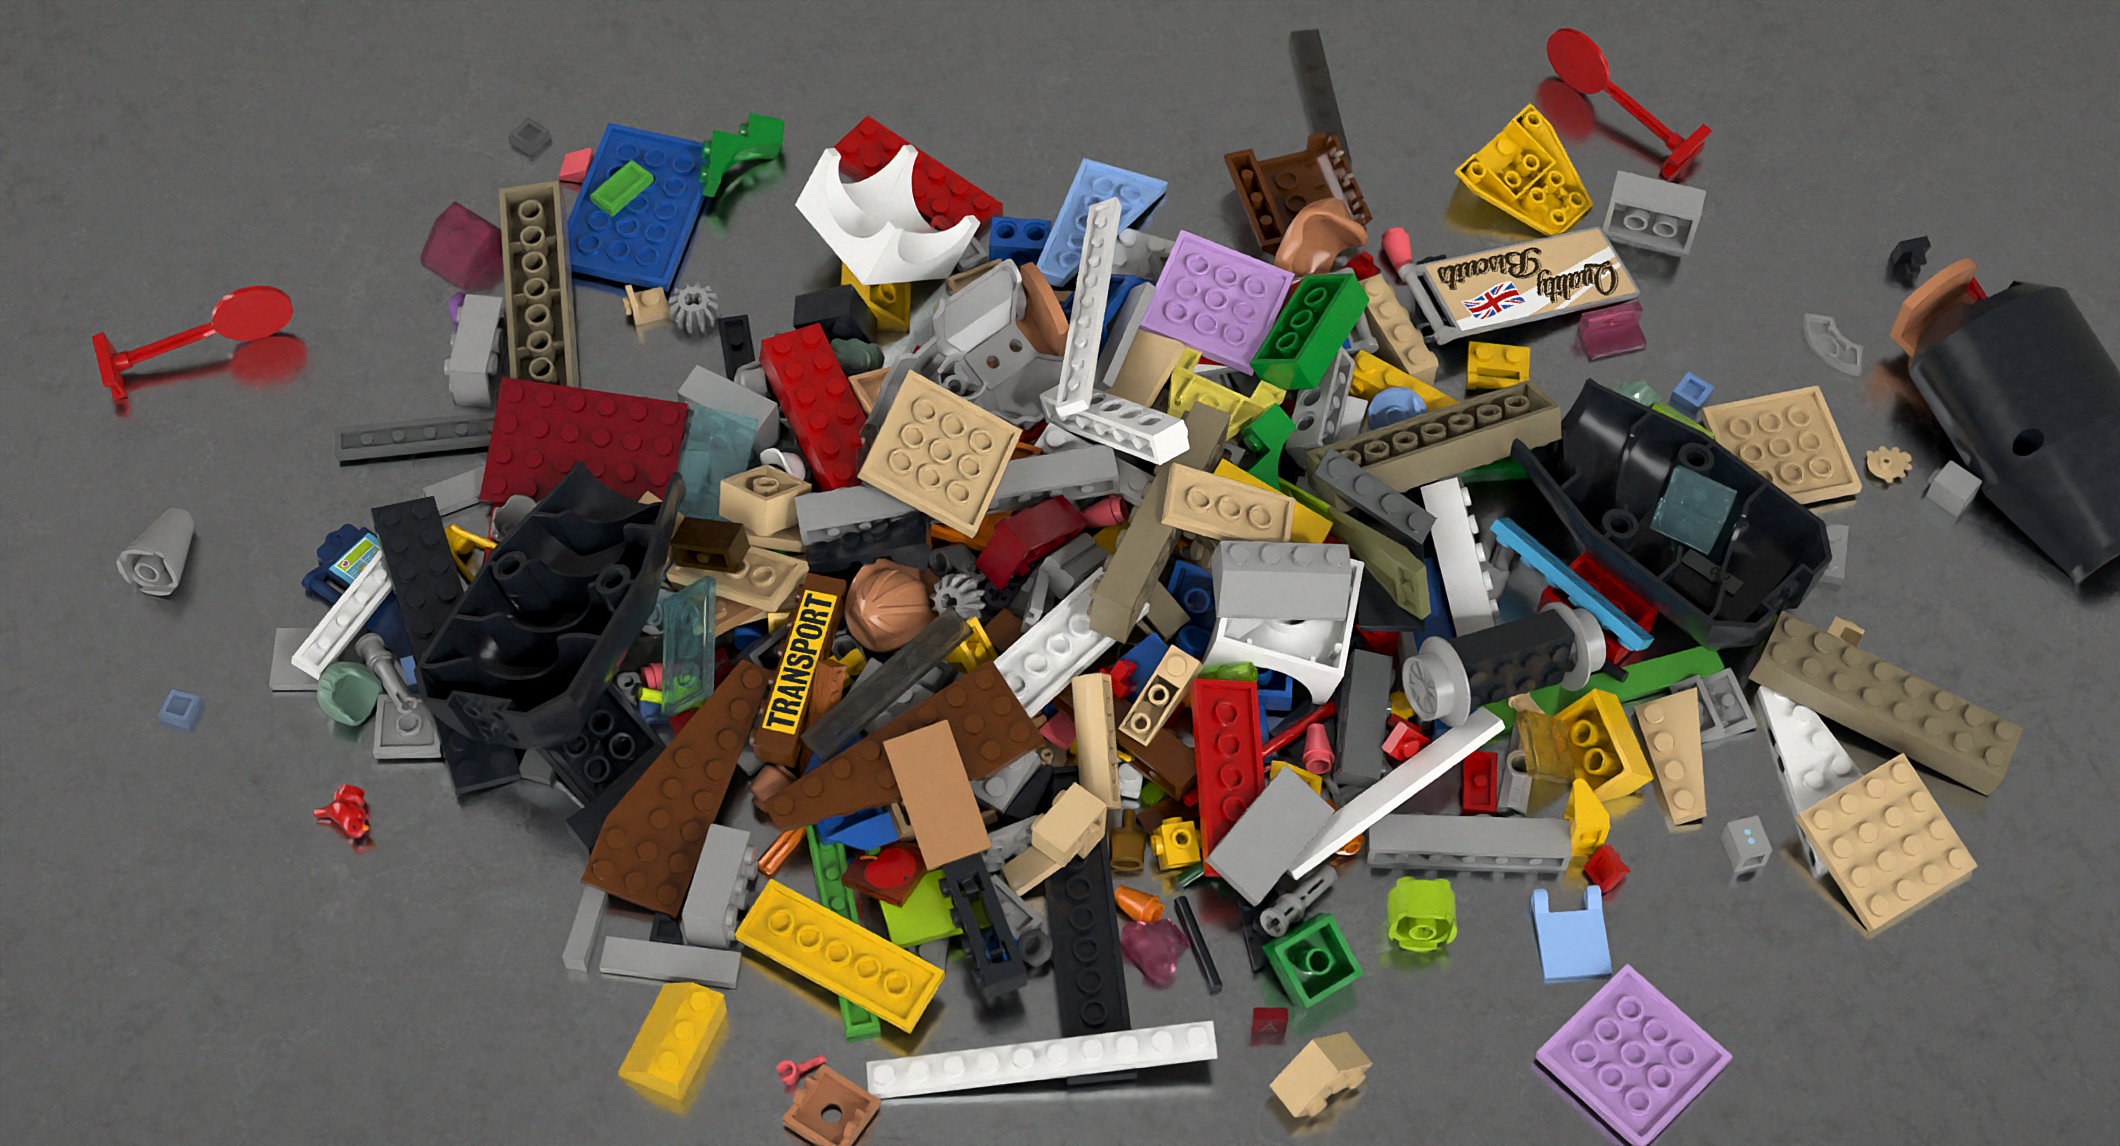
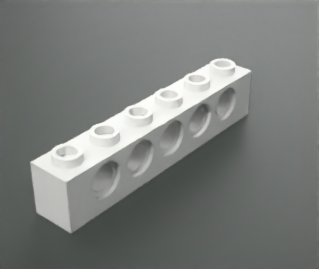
M1059 385L1040 394L1046 423H1052L1067 431L1155 464L1161 465L1190 449L1187 427L1184 421L1177 417L1095 388L1092 390L1090 409L1061 417L1055 409Z

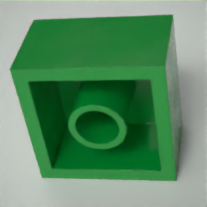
M1318 913L1289 930L1283 936L1277 937L1262 946L1294 1007L1308 1009L1364 975L1332 914Z

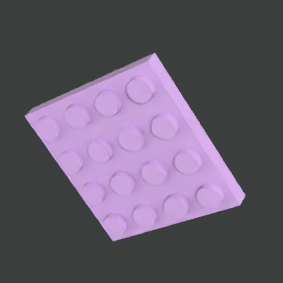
M1181 230L1155 286L1154 295L1138 329L1180 341L1184 346L1201 352V356L1252 376L1254 370L1249 363L1272 329L1295 274Z
M1626 964L1535 1055L1538 1061L1632 1146H1647L1733 1057L1629 964Z

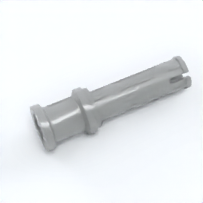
M376 633L362 636L356 642L355 652L366 661V668L371 670L381 681L396 705L397 710L402 714L411 712L412 709L407 701L410 702L413 708H416L418 704L417 699L412 695L394 667L395 658L390 651L385 650L383 647L384 640Z
M1324 864L1294 892L1281 895L1273 908H1268L1261 914L1260 921L1264 930L1274 937L1283 936L1288 931L1291 923L1298 922L1303 918L1305 908L1337 881L1336 871L1331 866ZM1277 918L1278 920L1272 924V920Z

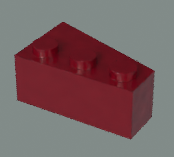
M1063 494L1051 500L1045 498L1035 507H1025L1017 515L1001 518L994 526L995 533L974 564L1001 591L1007 587L1012 575L1017 572L1021 576L1025 575L1030 571L1027 565L1038 558L1044 561L1048 555L1076 538L1088 521Z

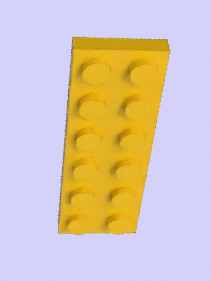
M773 879L769 880L734 934L736 940L908 1033H911L946 976L944 970Z

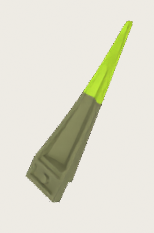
M1278 476L1281 493L1296 498L1295 501L1333 522L1334 524L1329 532L1342 544H1348L1349 551L1359 561L1364 562V566L1383 586L1398 606L1421 620L1431 613L1426 566L1406 547Z

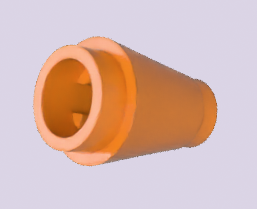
M1120 885L1114 892L1115 904L1140 926L1154 927L1160 920L1164 911V904L1159 901L1158 896L1124 885Z

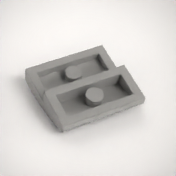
M1731 667L1702 679L1698 674L1669 686L1672 694L1697 687L1701 743L1729 737L1757 727L1756 720Z

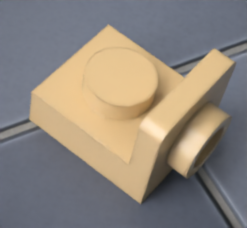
M631 284L625 286L627 297H623L622 302L626 316L632 314L635 326L670 317V309L662 287L634 293Z
M1835 616L1828 630V633L1856 647L1865 632L1864 629L1858 627L1855 623L1843 620Z

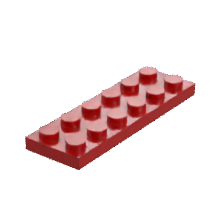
M868 115L833 147L841 155L839 164L862 180H865L886 167L899 153L903 145H912L918 151L912 169V194L920 215L929 224L934 216L943 215L954 227L965 216L974 215L980 222L974 234L976 238L991 223L992 217H997L1003 212V203Z
M1195 678L1190 682L1204 876L1222 877L1205 859L1265 788L1257 682Z

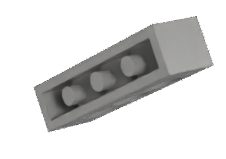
M1342 346L1316 388L1298 390L1294 413L1291 417V420L1297 427L1286 439L1285 450L1300 467L1306 466L1305 452L1335 443L1338 440L1355 367L1354 360Z

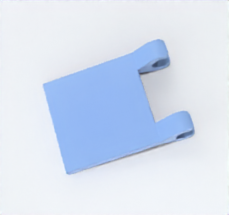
M1598 885L1587 886L1583 894L1587 910L1549 913L1547 891L1545 889H1535L1533 891L1530 903L1535 918L1544 980L1612 975L1602 912L1601 889Z

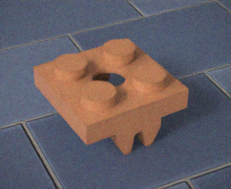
M822 1064L813 1077L807 1076L805 1078L802 1090L799 1088L796 1090L793 1104L783 1116L782 1123L817 1146H851L881 1103L880 1099L825 1064ZM830 1104L837 1105L842 1110L841 1118L834 1123L824 1121L821 1116L823 1108Z

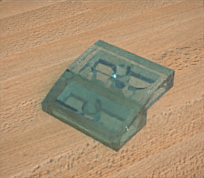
M1679 465L1673 472L1665 497L1659 500L1650 528L1708 554L1724 525L1737 491Z

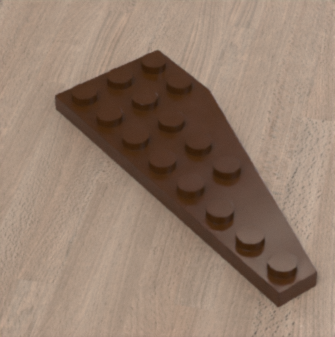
M743 659L737 664L606 817L580 883L650 910L665 913L671 918L676 919L700 859L710 824L714 823L769 683L771 670Z
M990 659L762 803L780 832L783 833L821 823V820L840 815L843 817L855 814V811L870 807L875 809L901 802L903 798L883 742L944 720H948L969 781L976 780L978 782L989 779L1043 745L1045 740L992 659Z

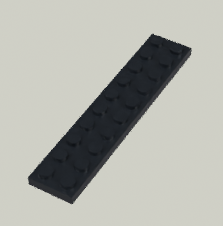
M434 496L371 509L372 522L416 666L464 594ZM430 710L455 795L520 780L521 773L513 747L488 739L474 741L451 728Z
M1078 765L1054 767V783L1040 814H1047L1053 807L1052 803L1061 790L1065 789L1067 791L1074 782L1080 785ZM1105 828V836L1084 859L1076 854L1064 868L1061 867L1043 880L1049 933L1053 944L1052 959L1062 1039L1131 1030ZM1137 1069L1066 1076L1067 1085L1133 1079L1137 1077Z

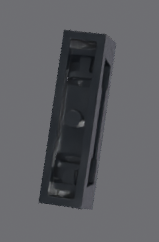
M981 852L942 865V878L938 879V884L943 898L950 897L953 908L949 909L955 929L961 927L965 938L961 939V945L967 959L973 958L976 968L972 969V974L977 988H984L987 998L990 999L1027 986V971ZM977 884H979L981 890L982 908L998 947L989 951L991 965H988L986 960V945L969 904L979 900ZM963 891L966 896L965 898H963L961 892ZM1003 953H1005L1008 961L1006 962L1004 960Z

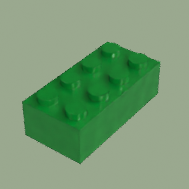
M1353 273L1305 275L1249 363L1260 380L1283 390L1316 388L1370 301Z

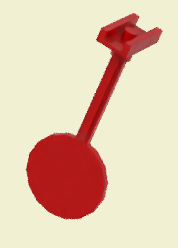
M1571 28L1558 29L1549 37L1546 48L1549 62L1556 74L1567 85L1578 92L1586 94L1599 93L1601 90H1604L1613 100L1665 142V146L1672 153L1668 156L1659 173L1667 180L1705 145L1703 141L1712 133V130L1705 124L1701 125L1685 140L1677 132L1673 133L1620 87L1611 82L1609 79L1608 61L1601 49L1591 38Z
M250 286L237 289L224 296L215 305L211 315L212 322L129 352L125 350L116 353L115 347L104 332L93 335L92 340L103 385L105 388L110 386L114 400L126 397L122 371L133 368L136 363L202 340L216 333L236 341H253L266 338L280 331L290 321L293 314L291 299L281 289L271 286Z

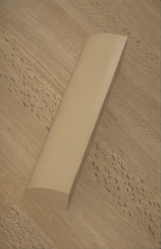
M1094 673L1073 677L1072 692L1079 784L1105 803L1107 810L1121 809L1111 675Z

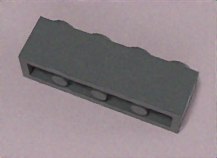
M1354 649L1347 657L1342 683L1332 782L1369 789L1384 777L1386 761L1382 760L1383 749L1381 747L1389 737V730L1385 729L1386 719L1389 718L1392 710V700L1388 699L1389 688L1393 686L1395 680V669H1391L1393 659L1391 656Z

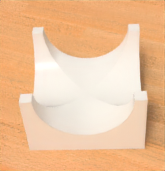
M903 145L895 158L875 175L852 184L840 182L838 165L841 155L835 148H826L795 204L862 285L948 278L980 225L974 215L965 216L953 228L939 231L929 226L922 218L912 194V169L918 155V151L912 145Z
M1350 559L1352 575L1344 621L1216 618L1209 644L1201 661L1204 667L1199 675L1211 678L1217 671L1233 666L1269 668L1285 673L1304 684L1312 695V703L1319 705L1327 703L1344 676L1364 562Z

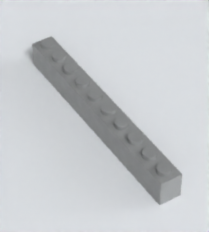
M1095 444L1088 448L1066 449L1052 454L1030 455L1026 458L1010 460L985 515L1020 510L1025 507L1032 508L1045 498L1051 500L1062 494L1068 501L1120 493L1119 472L1113 447ZM871 484L850 488L840 487L833 491L821 493L810 492L803 496L795 497L803 546L814 545L821 541L830 542L841 538L849 532L858 533L871 529L872 526L881 522L890 523L901 519L909 513L922 512ZM930 516L932 524L942 523Z

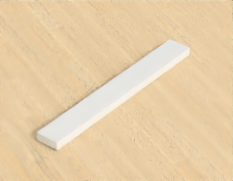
M1483 706L1468 716L1465 723L1450 729L1331 815L1285 872L1294 880L1300 878L1505 729L1502 719Z

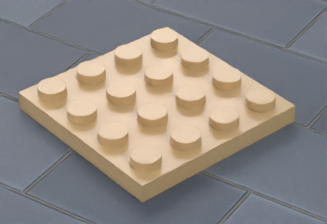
M909 369L857 477L973 538L980 527L1023 430Z
M1819 386L1702 408L1700 415L1705 428L1715 434L1714 440L1800 504L1860 493L1862 484Z
M1904 753L1794 817L1868 932L1878 928L1978 867Z

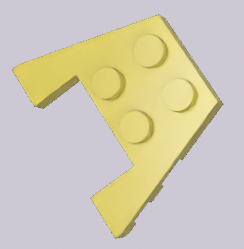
M1186 347L1170 374L1167 414L1181 419L1185 410L1190 412L1195 401L1229 413L1231 418L1227 441L1239 433L1266 407L1276 402L1280 405L1287 391L1261 380L1251 398L1245 397L1193 373L1202 353Z

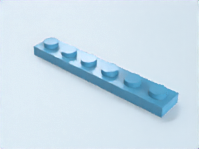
M1510 518L1496 519L1490 530L1497 535L1496 540L1501 545L1517 551L1521 555L1520 560L1525 565L1541 571L1545 575L1544 580L1556 589L1561 588L1565 591L1573 605L1588 610L1596 618L1601 628L1605 630L1610 629L1618 635L1617 640L1622 646L1631 651L1643 650L1649 647L1655 639Z

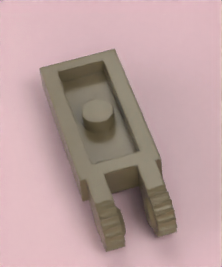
M1184 530L1183 535L1194 541L1191 546H1182L1180 554L1184 558L1192 559L1195 565L1212 576L1211 556L1220 540Z

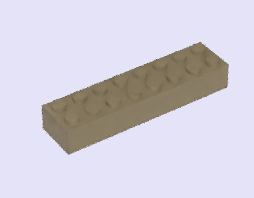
M558 180L499 189L510 378L579 388L567 208L560 182Z
M1526 380L1305 452L1308 485L1327 504L1341 512H1346L1357 506L1311 477L1326 450L1330 447L1397 492L1404 493L1411 488L1434 483L1438 479L1453 474H1461L1466 470L1481 465H1489L1496 460L1511 456V446L1516 438L1522 441L1528 449L1546 446L1550 442L1562 439L1560 406L1530 380Z
M1195 401L1190 412L1185 410L1182 414L1181 419L1188 430L1187 438L1190 449L1161 465L1156 464L1154 470L1156 477L1154 481H1147L1141 495L1143 502L1140 506L1135 505L1128 520V523H1130L1128 530H1121L1115 545L1118 548L1115 555L1111 553L1108 555L1102 570L1105 572L1103 578H1096L1090 590L1089 597H1092V600L1087 609V615L1091 616L1090 630L1121 643H1126L1183 532V529L1161 523L1170 467L1174 462L1213 474L1224 452L1231 414L1199 401Z
M1783 610L1771 627L1748 677L1901 754L1904 753L1905 756L1988 797L2003 781L2023 731L2022 727Z

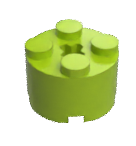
M1402 877L1396 881V886L1387 895L1389 938L1392 941L1395 938L1399 941L1400 947L1413 951L1437 949V943L1446 940L1447 944L1451 943L1457 936L1455 894L1451 889L1450 882L1446 879L1416 880L1413 877Z

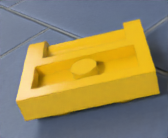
M1469 341L1466 389L1475 390L1478 387L1499 390L1529 380L1530 347ZM1477 374L1490 375V376H1500V377H1509V378H1518V380H1517V379H1508V378L1489 377V376H1479V375H1477Z

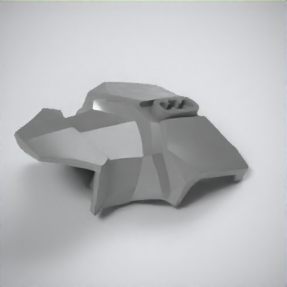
M1006 259L948 299L944 300V298H941L932 308L934 315L930 321L929 341L915 353H904L896 357L883 379L875 404L860 430L861 441L867 454L909 369L1004 421L1025 430H1029L1045 418L1040 394L1060 384L1064 356L1037 352L1016 326V305L1022 277L1013 260ZM1009 345L1016 347L1017 352H1013ZM995 359L997 363L994 365V369L987 365L986 361L992 362Z

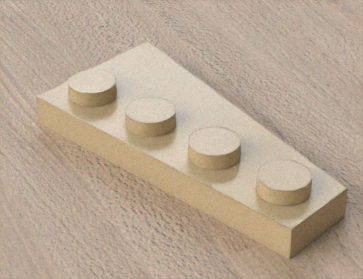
M1697 687L1634 706L1675 826L1707 816Z

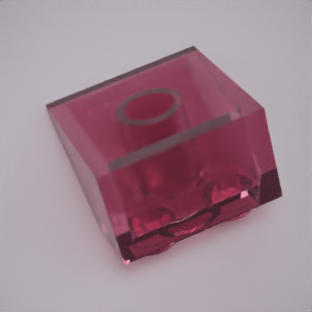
M454 201L435 220L421 253L420 261L467 290L503 254L501 229Z

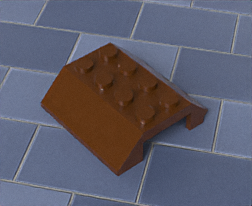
M1325 132L1309 135L1306 151L1257 161L1252 148L1224 154V161L1262 251L1276 256L1282 239L1297 214L1309 203L1325 198L1343 200L1353 221L1359 223L1367 230L1365 225L1373 218L1366 202L1362 200L1364 197L1356 179L1352 178L1354 174L1346 156L1342 155L1344 151L1336 135H1331L1326 138Z

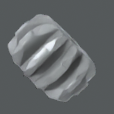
M685 282L684 290L675 288L674 296L669 298L668 305L670 319L672 322H676L678 329L682 330L687 327V331L691 334L694 329H699L703 333L705 326L714 327L715 319L719 318L720 307L719 298L716 293H713L710 285L702 288L700 283L697 282L694 287H690Z
M953 573L945 575L942 581L934 584L936 592L929 597L935 601V605L931 610L939 612L938 622H946L948 628L954 629L960 627L972 616H976L978 620L982 617L979 609H983L986 604L980 600V596L985 591L977 590L978 580L969 579V575L965 573Z

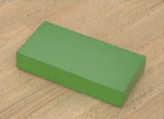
M630 160L590 194L591 202L613 217L654 182L653 175L633 160Z

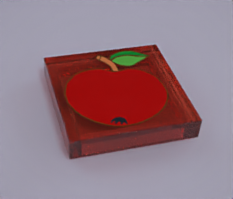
M897 840L869 851L861 850L841 879L843 886L902 908L928 870L920 847Z

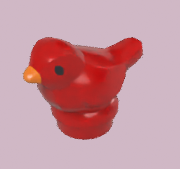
M339 785L337 792L334 793V801L324 808L314 810V817L333 819L352 838H360L365 831L369 830V827L365 824L366 812L362 808L365 804V791L356 786Z

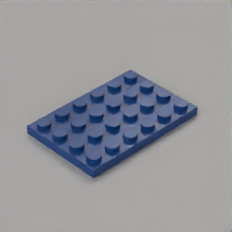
M608 123L567 221L571 271L652 289L662 287L663 291L668 292L705 198V195H702L703 183L699 182L701 166L705 165V158L701 157L703 143ZM630 160H633L653 175L654 182L611 217L591 202L590 194Z

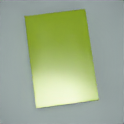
M942 869L913 876L904 885L892 889L876 887L891 943L905 949L963 933L961 927L955 929L949 909L953 908L950 897L943 898L938 884V879L942 878ZM977 884L979 900L969 904L980 929L988 927L989 923L982 908L981 890L979 884ZM964 891L961 892L962 897L965 898L966 896Z

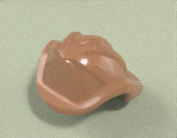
M1325 198L1306 205L1289 225L1276 253L1273 266L1295 274L1294 278L1330 273L1333 262L1341 251L1349 247H1364L1367 244V232L1363 226L1353 221L1343 200Z
M888 558L877 559L875 564L863 566L854 577L846 596L845 620L849 632L862 647L877 653L891 652L904 647L905 644L911 645L934 636L945 626L946 622L937 621L939 612L931 610L935 605V601L929 596L936 592L934 584L942 580L929 567L924 571L896 564Z

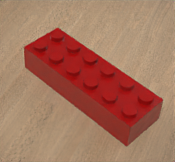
M820 323L761 340L759 361L821 492L833 491L840 487L850 488L869 484L857 477L868 455L860 436V430L867 419Z

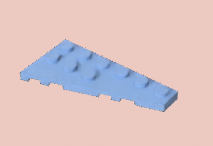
M1083 158L1036 265L1048 283L1062 288L1079 272L1090 205L1117 197L1122 205L1117 232L1118 236L1167 190L1168 182Z

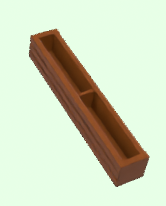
M833 659L817 661L798 779L804 776V772L823 734L836 729L847 666Z

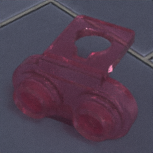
M1170 919L1149 923L1143 921L1130 922L1124 926L1121 932V944L1124 950L1148 976L1155 980H1162L1172 976L1177 965L1172 949L1185 947L1190 943V940ZM1164 929H1167L1170 932H1172L1177 939H1174L1171 936L1166 937V935L1163 933Z

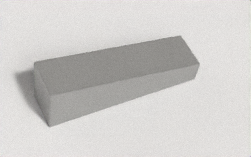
M589 886L585 887L563 954L566 968L587 972L608 896L606 892Z

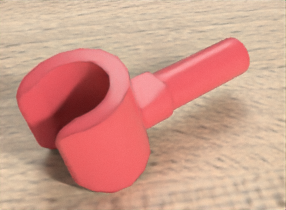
M822 1054L797 1065L790 1060H785L778 1064L777 1071L778 1073H784L787 1070H793L790 1076L782 1079L784 1084L792 1086L799 1081L800 1074L826 1063V1059Z

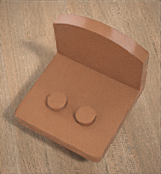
M1969 257L1961 259L1935 274L1903 302L1889 336L1912 359L1918 338L1927 327L1959 303L1964 302L1971 305L1975 303L1966 294V290L1978 265Z
M1033 262L1020 266V275L1027 300L1024 319L1017 320L1016 326L1037 352L1064 356L1069 325L1050 284L1039 268ZM1009 345L1013 352H1017L1016 347ZM994 359L992 362L986 361L990 368L994 369L997 361Z

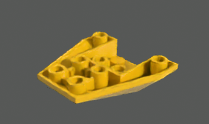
M1531 103L1514 117L1495 138L1477 154L1474 153L1454 172L1474 194L1548 237L1564 233L1594 205L1552 125Z

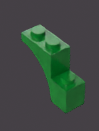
M750 113L746 123L740 124L738 135L713 130L709 141L704 140L701 149V157L705 158V165L701 166L699 173V182L703 183L702 195L714 197L722 175L740 162L751 159L775 160L783 145L784 120Z
M1277 402L1260 412L1240 433L1245 437L1244 442L1247 447L1255 453L1258 452L1260 455L1244 471L1281 492L1278 479L1280 453L1286 439L1297 426Z

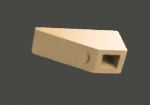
M1172 644L1118 729L1147 747L1190 689V682L1197 678L1204 667L1201 662Z

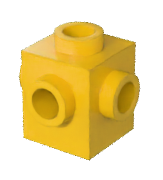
M1182 817L1163 820V825L1153 831L1151 848L1155 856L1158 855L1160 870L1192 866L1201 861L1199 849L1202 847V839L1199 830L1195 829L1194 821L1183 822Z

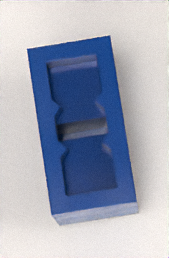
M1008 216L992 217L989 262L1000 258L1002 261L1011 259L1016 265L1020 266L1030 262L1037 265L1051 233L1052 221L1037 218H1012Z

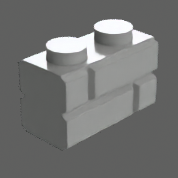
M1087 532L1080 534L1048 555L1038 569L1049 573L1050 580L1048 586H1050V590L1060 600L1065 599L1096 570L1103 567L1109 555L1104 548L1096 545L1097 542Z

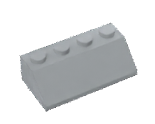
M1220 540L1211 556L1216 618L1344 621L1346 618L1352 575L1348 544Z

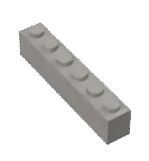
M1389 812L1365 830L1366 864L1567 870L1572 856L1569 819H1559L1556 816H1545L1540 819L1526 818L1522 815H1512L1507 818L1493 817L1489 814L1459 816L1456 813H1445L1440 816L1426 815L1422 812H1412L1408 815Z

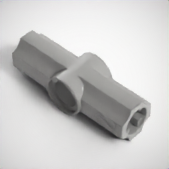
M1523 720L1521 722H1514L1496 812L1502 815V817L1508 818L1512 815L1525 816L1542 733V728L1532 721ZM1518 767L1523 769L1525 772H1517L1513 768Z

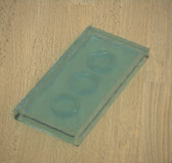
M695 405L680 472L685 483L686 495L678 509L679 513L685 517L732 522L719 515L721 480L747 471L759 419Z
M708 575L664 600L661 714L672 717L714 694L716 579Z

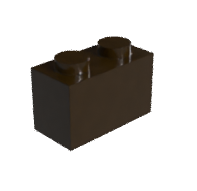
M694 517L683 518L670 543L676 564L679 567L736 574L750 548L743 523Z

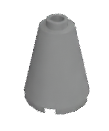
M180 508L166 510L121 551L116 563L120 574L128 583L137 582L143 586L141 591L147 594L161 596L169 595L180 583L195 527V522L189 512Z

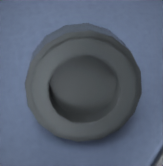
M1032 929L1021 936L1017 948L1025 962L1038 967L1049 959L1052 954L1053 944L1050 937L1044 932Z

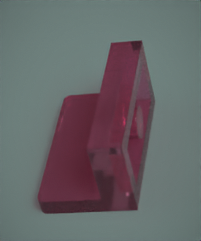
M1639 301L1582 313L1577 332L1590 359L1636 350L1646 346L1647 341L1639 326L1643 313Z

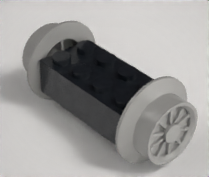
M1551 602L1546 604L1539 614L1449 640H1444L1437 636L1427 638L1421 645L1419 655L1409 657L1404 663L1402 676L1405 694L1413 711L1422 720L1431 721L1439 719L1447 726L1457 727L1465 723L1470 710L1476 707L1499 702L1506 698L1526 694L1536 689L1556 685L1557 683L1569 691L1582 689L1587 684L1591 672L1601 669L1605 662V639L1598 621L1588 610L1584 608L1571 610L1561 602Z

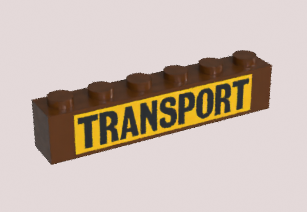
M807 573L805 583L799 584L795 600L798 605L796 611H791L787 620V631L789 633L786 640H781L778 649L779 665L777 669L773 668L771 670L768 683L771 690L768 698L763 697L761 701L759 716L762 718L759 727L754 726L750 737V746L754 747L757 760L795 768L806 732L817 661L829 659L845 607L847 596L846 580Z

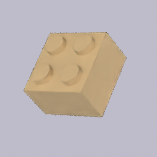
M765 464L721 480L719 515L732 522L743 523L745 528L754 531L759 536H771L774 532L785 528H793L799 523L795 497L810 493L812 484Z

